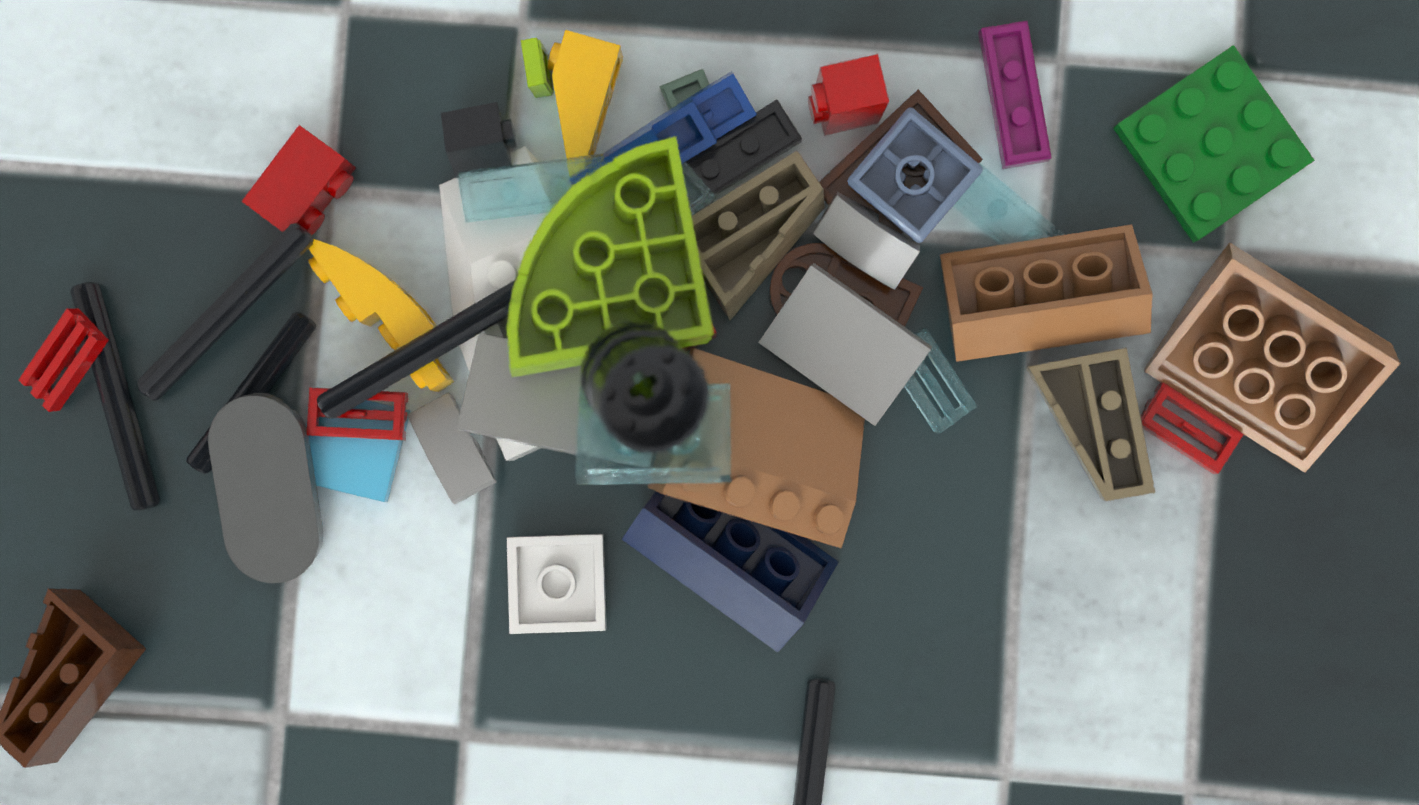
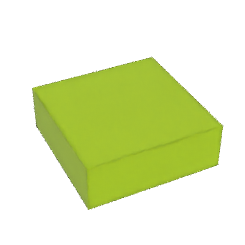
M537 37L520 40L528 88L536 98L551 96L553 85L551 73L548 70L547 50Z

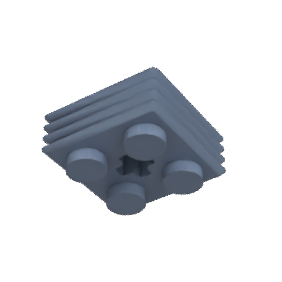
M907 108L848 178V185L913 241L921 243L978 178L983 168L915 109ZM920 164L926 169L923 179L927 184L922 188L915 184L909 189L903 184L906 175L902 170L906 166L915 169Z

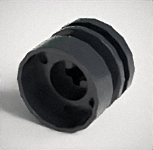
M623 322L606 329L590 344L581 362L580 385L588 405L621 446L634 451L658 453L683 444L698 430L708 410L709 386L702 367L665 329L651 323ZM639 372L642 380L635 384L632 377Z

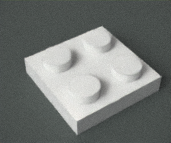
M604 534L507 537L509 634L606 631Z

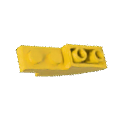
M313 239V245L309 250L314 257L309 259L308 262L323 283L326 284L329 281L333 283L340 294L335 301L349 321L354 322L358 319L360 323L371 327L379 320H382L383 324L378 327V330L393 350L402 347L437 326L424 308L390 277L336 246ZM438 358L410 374V377L420 389L428 386L431 391L441 392L454 382Z

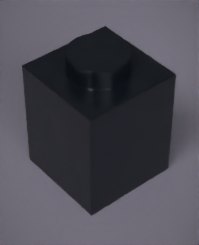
M497 102L441 113L446 154L456 178L512 168L510 149L517 148L515 129L512 119L503 120Z

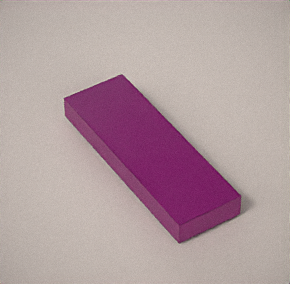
M1028 20L981 28L979 39L1002 169L1049 162L1052 156Z

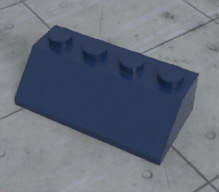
M657 491L649 499L622 538L628 545L776 652H779L805 623L839 563L805 537L674 498Z

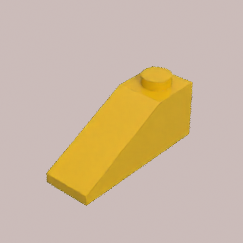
M565 30L562 42H555L552 46L548 60V70L553 71L554 91L568 169L571 176L593 161L623 61V55L620 45Z

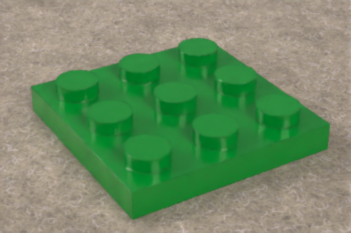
M1234 45L1113 127L1193 243L1315 161Z

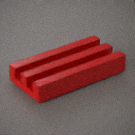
M67 308L19 378V381L23 386L33 387L30 393L35 399L45 400L42 406L48 412L60 411L109 339L79 308ZM86 335H88L89 338L82 346L78 354H76L75 351L77 350L81 342L84 340ZM68 367L54 389H52L51 386L64 368Z
M1159 383L1154 390V396L1147 401L1144 406L1145 410L1140 415L1143 429L1209 472L1219 474L1244 434L1165 383ZM1167 399L1226 437L1227 440L1224 445L1162 406L1164 400ZM1155 414L1216 453L1215 459L1152 420Z
M309 387L307 435L406 441L404 427L405 421L407 422V412L405 410L406 403H408V393L381 391L367 399L368 401L394 402V411L350 409L337 417L393 421V430L318 426L319 417H325L317 404V397L330 388Z

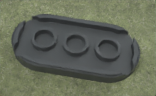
M253 393L229 402L216 414L209 429L208 447L224 543L230 559L240 571L250 578L265 583H282L300 576L312 565L323 544V525L309 435H307V427L303 418L294 408L291 409L287 404L283 403L282 401L284 400L271 394Z

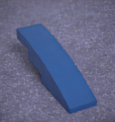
M731 71L607 150L584 168L571 175L569 180L572 185H575L586 175L590 176L600 167L612 162L613 158L629 150L672 137L677 139L682 164L716 144L717 138L757 114Z

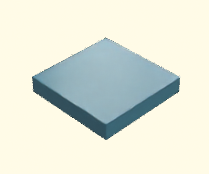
M366 400L352 409L394 411V406ZM407 409L405 410V412H407V414H409L410 411H411V410H407ZM407 416V422L405 421L404 431H406V427H407V423H408V419H409L408 416ZM319 417L318 426L393 430V421ZM309 436L316 486L381 502H388L403 440Z

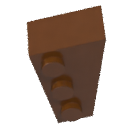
M48 588L43 600V604H46L47 607L37 632L30 634L25 646L30 650L19 677H13L0 710V746L24 768L57 763L146 650L139 641L80 589Z

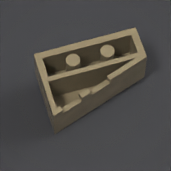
M798 151L785 157L691 216L703 280L729 320L735 316L825 208L823 187Z
M1127 348L1026 368L1101 499L1111 501L1155 493Z

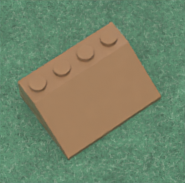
M1229 242L1199 281L1145 366L1144 372L1161 383L1172 387L1305 473L1400 365V361L1390 342Z
M691 348L689 355L702 367L709 386L708 410L698 430L683 444L664 452H658L647 487L674 498L842 548L856 503L865 419L829 393Z

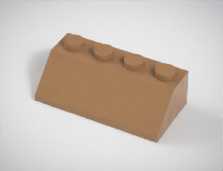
M1132 224L940 254L956 362L1151 333L1152 290Z

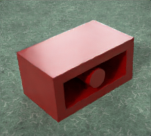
M878 54L820 67L816 83L811 84L812 95L808 96L813 124L821 123L824 136L879 124L889 103V98Z
M298 125L241 202L282 232L291 224L298 223L313 235L322 225L325 219L323 212L333 198H341L350 188L353 182L351 174L356 167L301 125Z

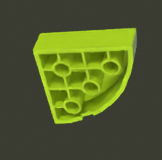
M676 137L641 145L613 158L612 162L600 167L590 176L586 175L573 185L544 217L524 252L512 290L507 324L509 363L512 377L580 366L590 344L606 329L623 322H648L665 329L683 348L707 344L710 341L714 332Z

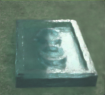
M730 383L708 384V410L698 430L683 444L658 453H640L621 446L605 429L598 416L588 405L580 386L575 474L577 484L731 482Z

